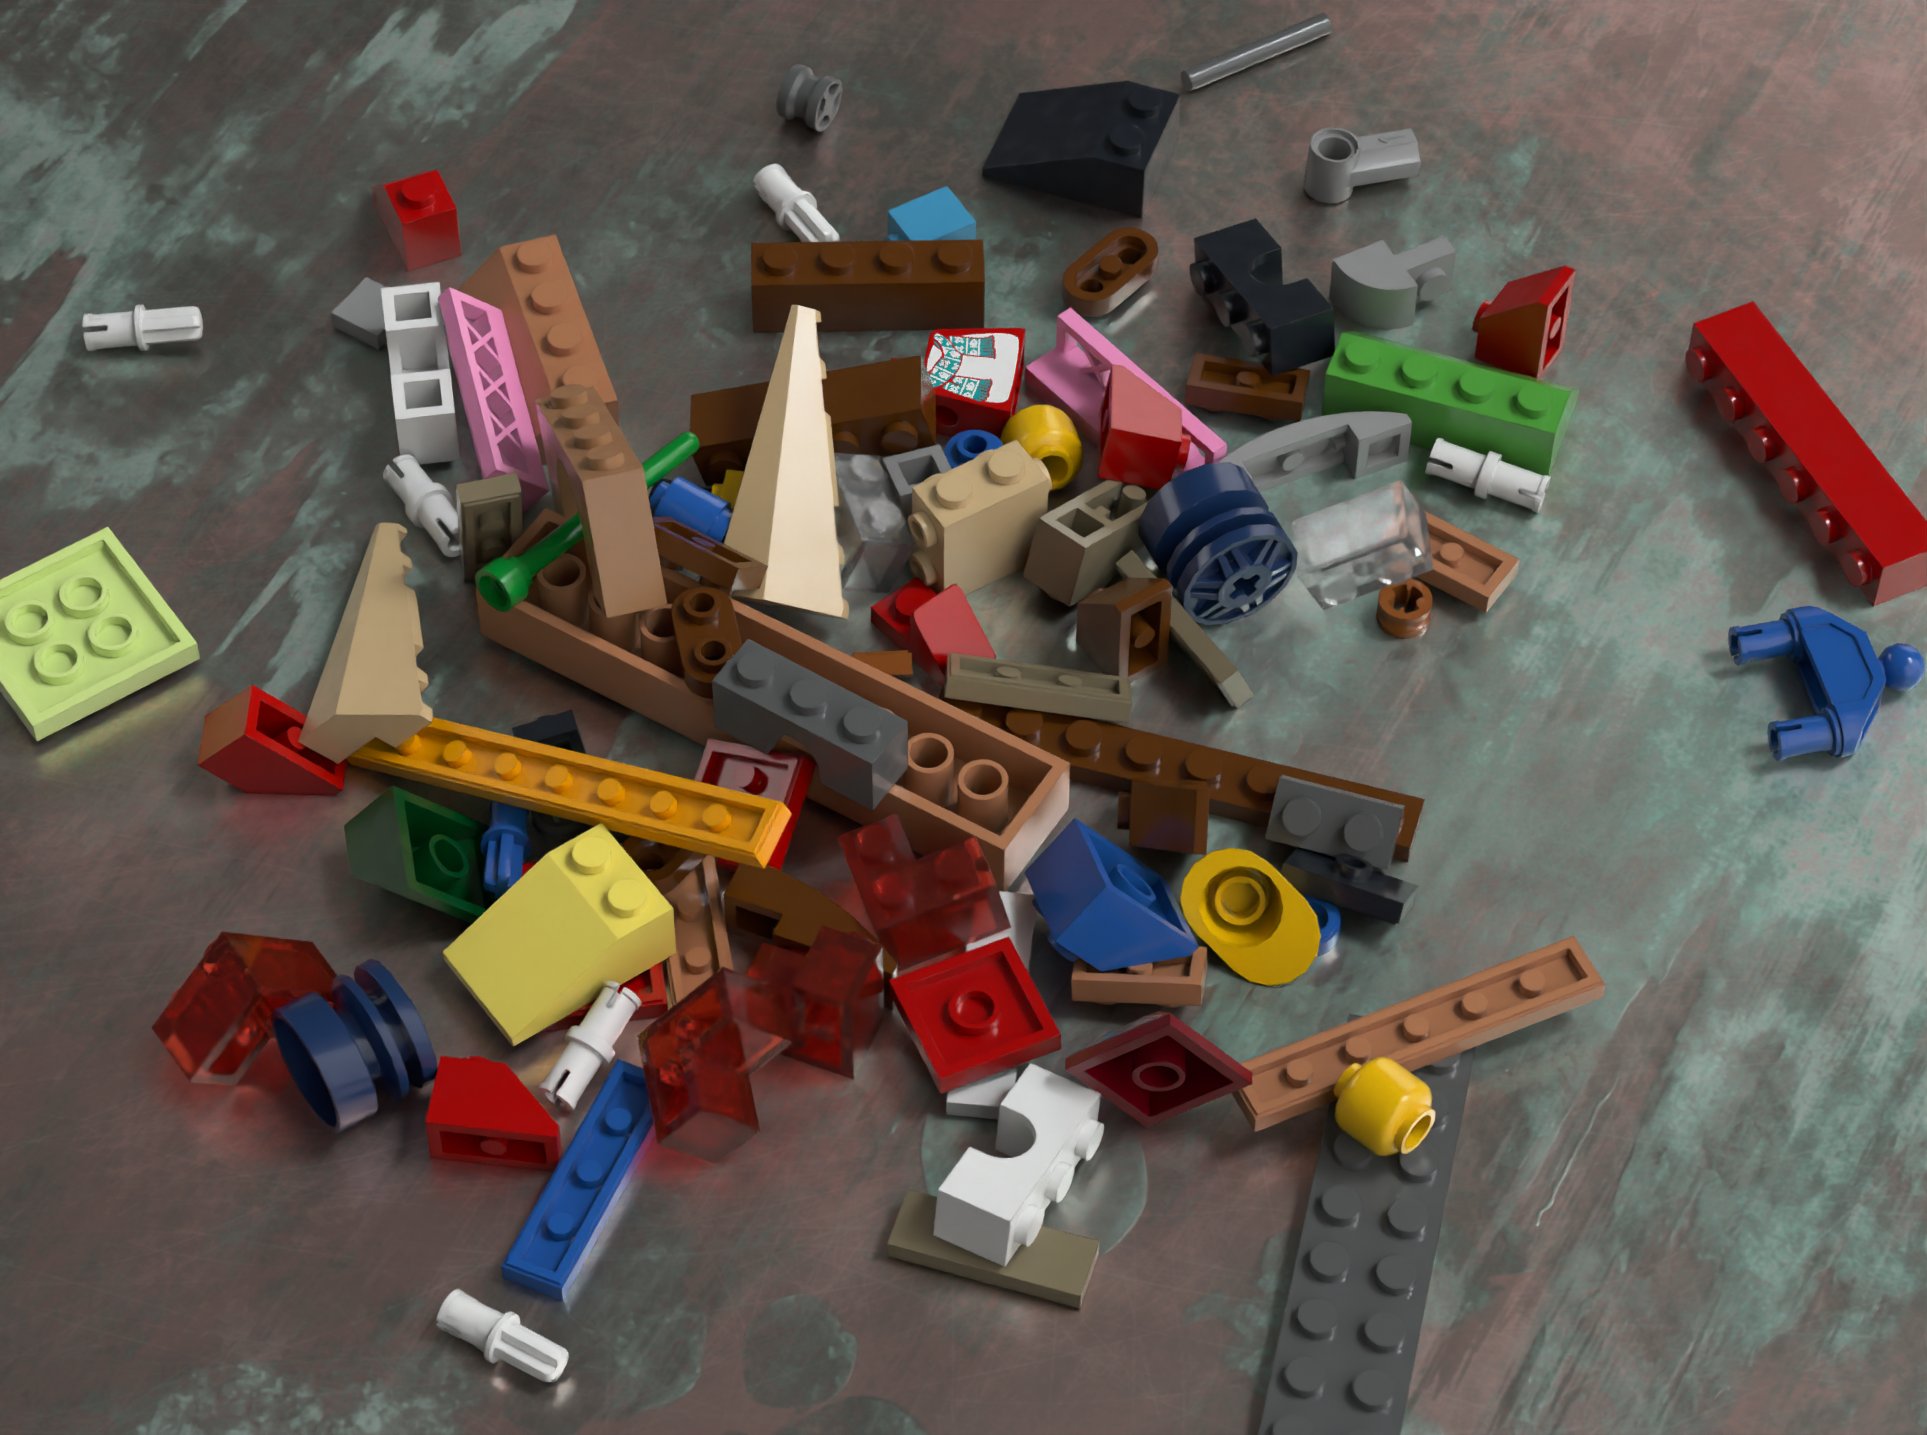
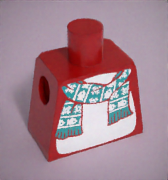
M936 329L930 333L924 364L936 392V434L953 437L967 430H982L995 435L1001 441L1002 429L1008 420L1017 413L1025 369L1026 329Z

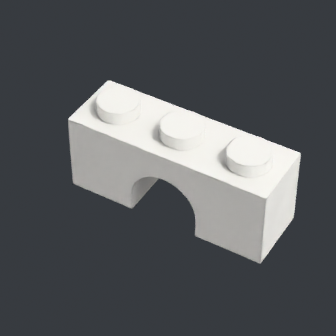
M440 282L381 288L400 455H412L419 464L461 460L445 324L438 297L441 295Z
M1030 1063L1001 1102L999 1109L995 1150L1013 1158H997L969 1147L938 1189L933 1235L1004 1267L1021 1244L1027 1247L1030 1246L1039 1233L1044 1219V1211L1051 1201L1060 1203L1072 1183L1075 1166L1081 1158L1087 1161L1090 1160L1101 1142L1104 1124L1097 1121L1101 1093Z

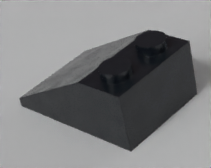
M1127 80L1019 93L982 168V176L1143 218L1178 143L1181 94Z

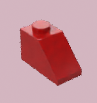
M438 169L420 172L370 187L371 197L408 272L462 256L457 207Z
M1564 265L1509 281L1493 301L1486 299L1478 309L1472 325V330L1478 333L1474 358L1499 369L1541 379L1564 347L1576 270Z
M1112 364L1099 411L1098 478L1160 490L1171 481L1174 469L1184 470L1187 463L1191 436L1182 433V409L1126 367Z
M250 685L205 715L197 765L245 793L335 796L343 791L347 759L337 764L299 743L298 739L307 716L258 687Z
M440 1056L425 1120L430 1158L554 1172L562 1158L559 1125L506 1063L492 1062L480 1056H466L463 1058Z

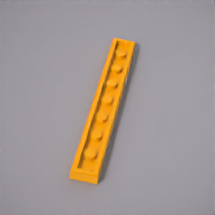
M433 717L432 723L397 748L375 737L346 758L354 766L592 826L602 823L608 830L765 869L792 814L784 802Z

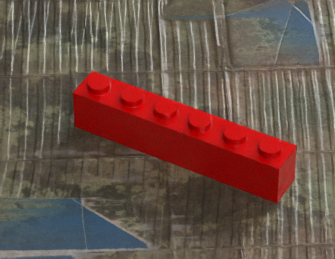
M1755 302L1746 303L1693 323L1689 348L1685 355L1686 366L1691 377L1696 382L1704 385L1716 401L1718 410L1724 420L1729 423L1732 422L1747 441L1753 458L1767 467L1777 480L1784 498L1789 503L1795 504L1810 523L1816 540L1822 545H1827L1837 558L1849 583L1856 588L1859 587L1873 607L1927 586V520Z

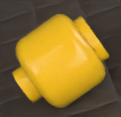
M1033 405L1021 409L1008 420L1002 429L1001 442L1003 445L1017 440L1032 459L1038 458L1043 462L1052 482V489L1048 493L1064 488L1076 478L1081 470L1084 458L1082 444L1072 420L1061 409L1051 405Z
M1376 1057L1363 1066L1359 1063H1354L1343 1072L1335 1085L1334 1095L1339 1098L1335 1110L1337 1124L1344 1132L1376 1155L1391 1156L1399 1151L1403 1154L1413 1151L1427 1136L1434 1123L1436 1113L1431 1108L1432 1093L1425 1082L1391 1058Z

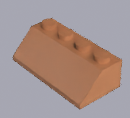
M556 234L499 247L457 291L502 310L542 465L544 466L547 465L535 399L550 396L552 390L564 385L580 384L586 388L594 386L620 428L618 400Z

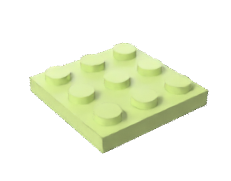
M109 527L0 580V692L36 741L200 659L197 642Z

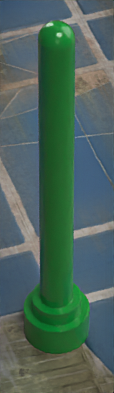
M681 433L641 463L644 468L647 489L697 452L699 439L694 433ZM575 513L519 557L508 556L506 559L497 557L476 573L475 582L484 600L499 612H508L528 596V588L532 585V577L584 538L579 513Z

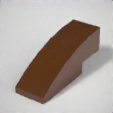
M743 863L739 864L723 894L727 932L773 947L774 971L893 1011L895 1004L890 996L889 980L898 977V965L880 942L850 913L821 892L769 865H766L765 869Z

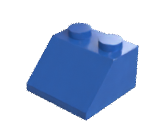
M1076 818L1065 827L1024 872L1035 895L1032 904L1037 912L1046 920L1050 929V933L1047 935L1049 942L1062 956L1072 962H1076L1080 957L1098 970L1107 971L1190 956L1199 947L1166 879Z

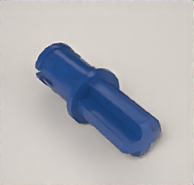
M491 800L489 829L484 832L480 843L481 852L485 856L483 888L486 891L492 892L493 898L498 900L522 877L523 861L528 858L531 852V839L526 833L529 810Z

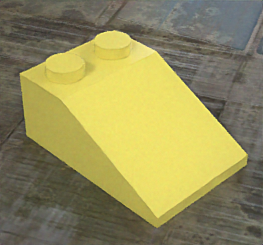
M600 823L548 852L443 951V959L514 1047L597 999L606 981L610 980L622 985L676 954L673 907L606 827Z

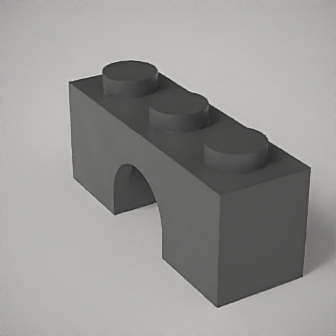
M750 639L741 646L712 680L715 728L766 755L783 735L792 737L805 746L814 756L819 766L821 784L872 811L908 768V721Z

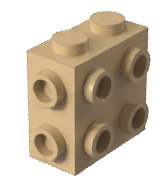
M1014 440L995 450L984 451L973 460L943 474H934L921 484L912 487V515L908 517V524L912 533V554L909 555L908 562L914 578L918 577L936 594L956 583L964 595H967L1024 568L1038 518L1048 513V492L1052 489V482L1043 462L1038 458L1032 459L1021 444Z

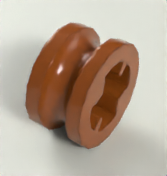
M1402 577L1392 579L1384 584L1379 591L1376 621L1379 627L1386 634L1403 639L1417 637L1425 632L1430 624L1433 596L1429 588L1420 581ZM1396 604H1405L1399 611L1394 609ZM1410 605L1415 607L1413 612H1404V609L1407 610Z

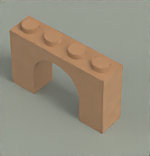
M570 384L555 388L550 392V396L535 399L555 511L568 519L575 513H579L594 596L604 615L608 619L667 605L644 468L594 386L586 388L580 384Z

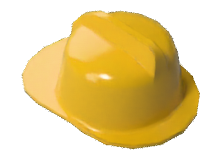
M1237 848L1212 851L1196 861L1185 876L1180 895L1184 918L1194 932L1232 970L1248 981L1267 986L1290 983L1304 974L1317 957L1321 939L1317 915L1307 900L1268 861L1257 854Z

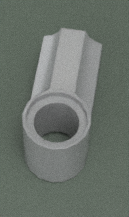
M1337 127L1318 130L1312 135L1309 145L1303 183L1304 189L1310 197L1319 202L1327 204L1346 201L1352 195L1354 186L1418 176L1421 164L1418 141L1411 128L1356 137L1353 133Z

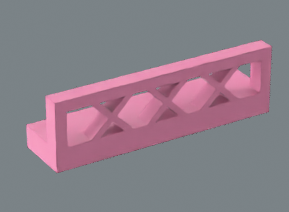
M449 287L438 297L482 479L517 472L522 490L523 514L549 492V487L502 310Z
M1071 307L1057 315L1056 348L1025 366V383L1049 405L1061 409L1072 420L1074 427L1097 447L1099 411L1111 366L1115 364L1126 367L1182 409V433L1190 435L1191 442L1184 470L1174 469L1173 475L1175 477L1208 463H1218L1227 454V443ZM1077 342L1081 344L1084 351L1077 346ZM1198 448L1205 453V458L1200 454Z

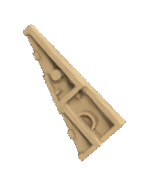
M792 305L724 542L725 545L767 565L768 568L759 589L734 591L733 596L728 597L742 602L787 608L799 613L848 620L849 603L842 595L840 565L845 564L843 547L837 543L834 507L839 506L831 417L825 412L822 380L827 379L826 365L819 356L816 323L821 322V313L815 309Z
M379 523L374 528L298 739L299 743L337 764L375 737L397 748L432 723L433 710L424 704L421 698V692L429 685L428 675L417 667L416 656L424 648L416 592L408 587L405 582V576L412 570V562L408 556L401 552L400 542L408 535L407 528L398 523Z

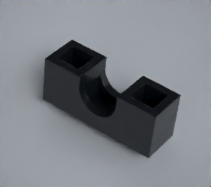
M1256 218L1194 238L1195 262L1190 264L1189 271L1195 291L1199 296H1206L1216 308L1222 324L1226 327H1232L1241 338L1247 354L1252 358L1257 357L1271 376L1333 356L1335 352L1334 308L1308 278L1283 285L1282 248Z

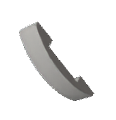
M1376 411L1347 412L1320 416L1265 433L1232 451L1218 463L1230 462L1244 468L1259 492L1343 463L1354 479H1358L1408 460L1412 421L1407 414Z

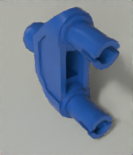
M1803 606L1788 609L1785 613L1781 614L1779 620L1742 627L1734 626L1730 627L1728 632L1730 654L1734 656L1733 661L1737 666L1744 665L1747 662L1786 656L1787 659L1793 661L1816 712L1814 716L1781 722H1769L1767 730L1770 750H1776L1773 752V757L1776 761L1826 751L1830 756H1835L1836 758L1855 755L1878 713L1884 686L1895 691H1907L1916 687L1925 674L1924 657L1913 646L1901 643L1886 647L1877 659L1865 631L1819 607Z

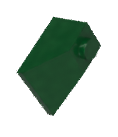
M393 785L344 825L351 877L472 924L497 901L493 898L492 892L486 891L483 888L485 856L481 852L480 843L484 832L489 829V825Z

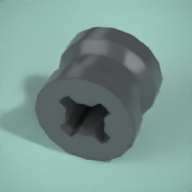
M796 64L786 74L778 92L776 102L778 115L789 120L799 117L805 120L809 128L822 132L833 121L841 103L843 93L841 80L828 75L822 78L816 77L811 68Z

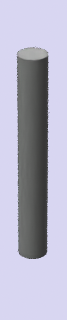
M1321 13L1185 69L1180 73L1182 84L1187 91L1191 92L1326 36L1332 32L1331 21L1325 13Z

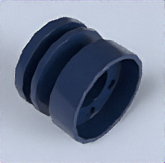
M1230 462L1208 463L1188 470L1174 478L1149 500L1139 519L1138 536L1162 574L1166 575V579L1173 586V592L1182 607L1194 621L1204 625L1228 624L1253 614L1270 603L1287 586L1297 567L1298 552L1275 515L1269 511L1268 505L1246 470Z
M369 959L356 966L354 980L344 974L333 979L331 991L336 1011L318 993L309 991L273 1010L270 1017L275 1040L294 1082L318 1119L330 1131L337 1134L376 1113L378 1102L373 1081L391 1099L399 1101L407 1097L410 1091L409 1082L415 1087L423 1088L435 1081L438 1069L436 1056L419 1012L391 972L379 961Z

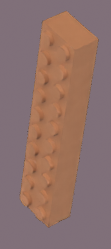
M545 507L502 558L506 559L508 556L519 557L568 518ZM583 538L533 576L532 585L528 588V596L508 612H499L492 608L481 596L477 586L475 587L481 635L706 746L708 738L747 745L715 728L713 699L696 695L686 686L683 679L672 630L671 608L674 600L682 592L694 587H701L698 581L675 570L661 566L667 605L607 619L594 596ZM730 598L734 607L742 645L750 639L908 721V768L873 811L821 784L819 766L814 756L800 742L790 736L783 735L771 750L802 755L816 763L806 797L994 891L1006 892L1068 810L1070 763Z

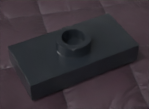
M1299 847L1283 863L1281 875L1299 893L1394 925L1396 923L1399 924L1412 908L1418 890V885L1374 871L1372 864L1362 858L1351 855H1338L1335 858Z

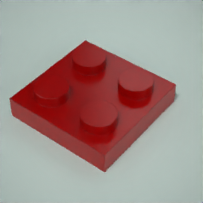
M1009 936L889 980L890 996L940 1094L1061 1050V1033Z

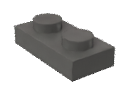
M1282 775L1279 777L1265 839L1335 857L1338 855L1356 856L1368 861L1374 867L1388 870L1391 866L1405 806Z

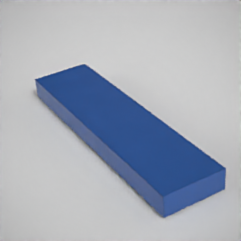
M619 1059L616 1060L502 1263L503 1279L564 1301L678 1093L677 1080Z

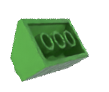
M1350 331L1342 332L1326 371L1321 416L1363 411L1407 414L1412 421L1410 445L1432 450L1439 437L1446 442L1486 456L1489 451L1501 454V461L1543 476H1550L1578 399L1579 389L1361 332Z

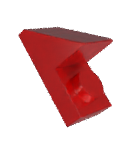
M915 577L871 606V623L900 650H908V653H912V661L941 688L944 684L947 654L958 653L996 659V655L963 591L956 583L936 594L922 580Z

